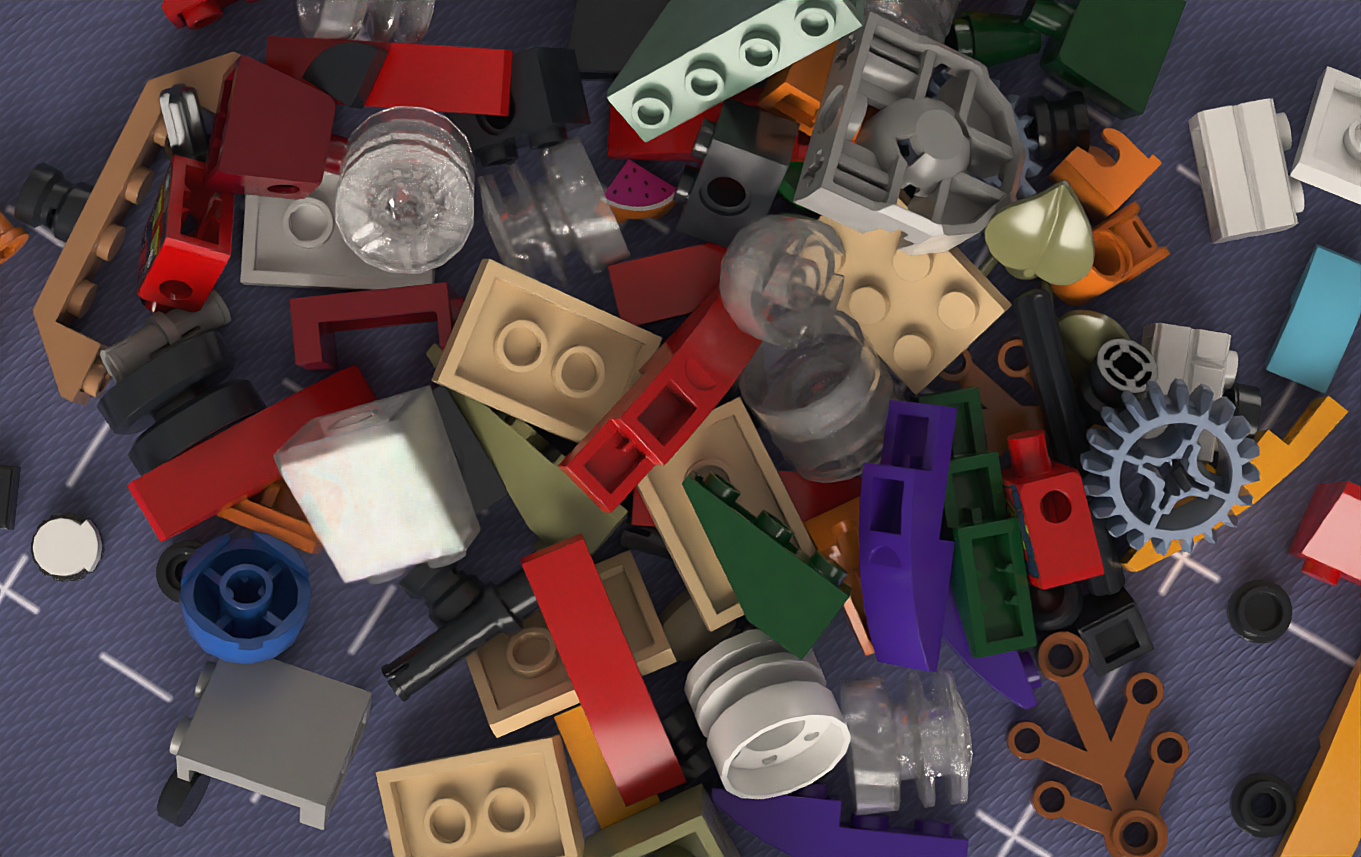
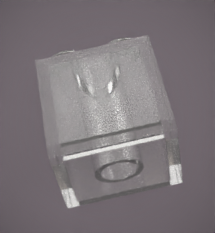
M430 385L311 419L273 455L279 472L345 583L366 577L370 584L384 583L404 574L406 566L424 561L428 562L430 568L452 564L466 556L465 550H467L481 530Z

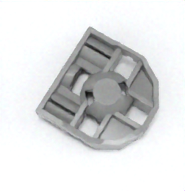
M869 11L863 17L862 27L838 40L793 202L862 234L877 230L878 228L890 233L900 230L902 232L897 249L911 256L947 252L978 234L988 225L991 216L997 210L1015 200L1026 157V145L1019 138L1012 105L991 81L985 65L925 35L914 33ZM941 63L947 65L946 73L952 75V77L939 88L937 99L925 97L932 68ZM867 104L879 109L878 113L863 123L855 143L851 142L863 122ZM909 138L911 147L918 156L910 165L900 154L897 144L899 140ZM967 171L982 179L999 174L998 178L1003 179L1001 186L995 188L965 174V172ZM910 184L916 187L915 197L910 199L908 209L897 205L900 189L903 190Z

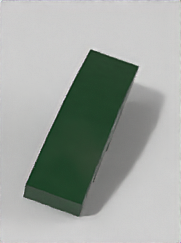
M968 386L909 397L910 402L957 408L939 539L955 541L949 583L972 657L982 658L1037 646L1018 517L1008 516L999 454L998 451H989L987 447L979 387Z

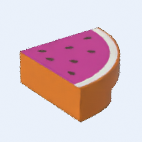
M628 159L599 200L594 213L607 220L625 223L626 219L652 217L655 220L668 214L677 204V202L673 201L676 188Z

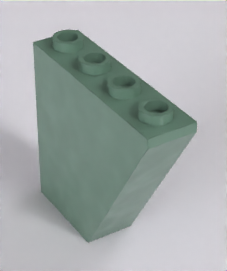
M670 0L608 89L606 98L646 143L862 27L865 0Z

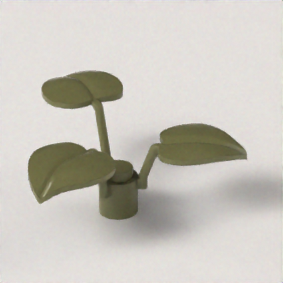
M1062 180L1039 194L1011 202L1001 207L991 216L985 229V241L990 254L979 266L978 270L987 277L997 263L1000 262L1016 278L1031 280L1039 276L1041 278V289H1046L1050 293L1053 308V290L1050 283L1070 285L1088 275L1095 257L1094 237L1088 217L1067 180ZM1074 310L1065 313L1059 319L1055 313L1073 384L1078 383L1085 371L1091 367V362L1103 344L1112 339L1130 340L1125 330L1115 320L1105 314L1089 310Z

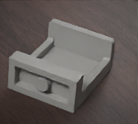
M273 658L252 664L230 663L218 659L217 663L207 661L195 689V697L201 700L193 718L185 716L181 718L171 741L170 753L176 755L177 778L190 782L196 771L300 807V823L324 830L370 719L372 692Z

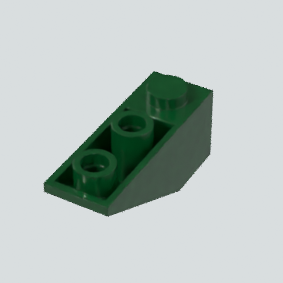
M693 470L682 482V486L747 620L802 661L849 599L852 588L843 582L848 572L823 552L815 550L810 557L792 544L790 539L795 533L771 513L762 510L758 517H756L737 503L736 500L741 495V492L719 474L709 470L702 477Z

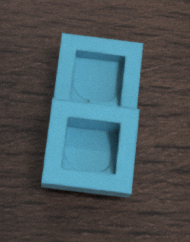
M1316 244L1290 298V311L1267 356L1265 368L1267 371L1325 394L1361 314V262Z

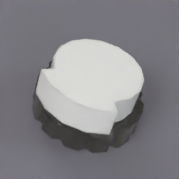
M68 512L67 514L57 513L51 515L49 520H43L37 527L38 532L32 537L31 554L34 562L39 564V570L45 576H52L54 580L61 582L69 580L79 581L85 579L87 574H92L99 567L98 562L103 559L105 551L102 547L104 538L102 532L98 531L97 524L90 518H84L82 514Z

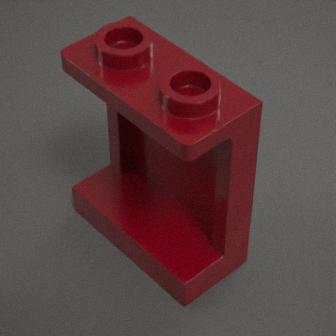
M447 282L289 299L296 365L312 373L339 370L335 333L432 322H438L440 348L444 351L465 299L464 297H458L457 293Z

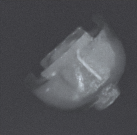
M780 213L755 219L737 233L722 258L719 289L723 307L740 330L766 343L788 350L798 348L793 343H796L801 338L812 341L822 333L835 313L844 284V275L834 273V253L844 255L842 242L833 227L820 220L806 216Z

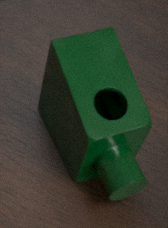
M1028 0L1023 9L1020 24L1049 37L1040 60V67L1045 72L1074 91H1081L1086 99L1113 117L1124 120L1144 113L1186 1Z

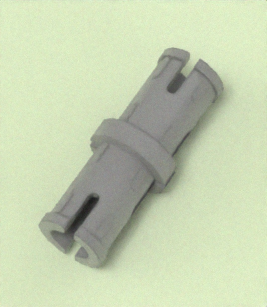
M212 290L200 311L192 313L177 308L166 314L158 311L146 319V326L112 346L104 348L100 351V356L110 376L116 383H119L138 368L175 346L231 322V316L221 296L215 290Z

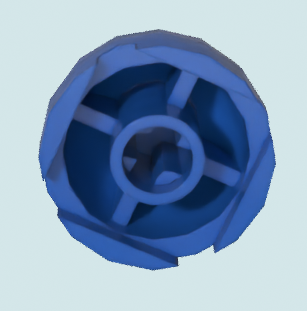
M252 532V538L239 537L230 539L231 533L216 536L197 548L183 568L179 604L188 633L203 651L226 662L252 664L272 659L294 644L308 619L312 589L309 583V572L306 563L288 543L267 533Z

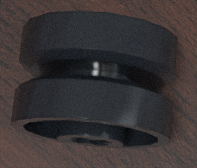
M211 331L175 346L132 372L100 398L97 407L113 433L131 435L145 430L136 438L128 454L141 476L267 408L251 381L235 379L220 384L229 376L237 361L220 332Z

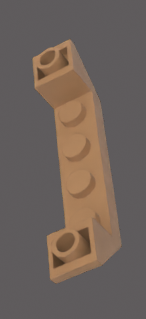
M233 51L147 81L32 310L61 397L74 403L87 405L91 396L98 398L104 392L111 379L100 356V351L109 346L71 328L70 325L74 317L81 319L91 307L98 289V285L93 283V280L103 260L110 262L119 251L126 234V228L121 226L131 204H140L147 195L155 174L154 170L149 168L160 146L165 148L169 143L159 102L161 91L172 88L175 84L183 83L188 87H194L197 90L201 111L215 118L223 74L241 56L240 54Z

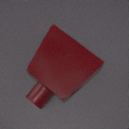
M241 55L223 74L201 188L227 193L294 200L305 199L320 186L324 171L353 179L361 163L363 143L331 133L336 110V101L332 96L251 57Z

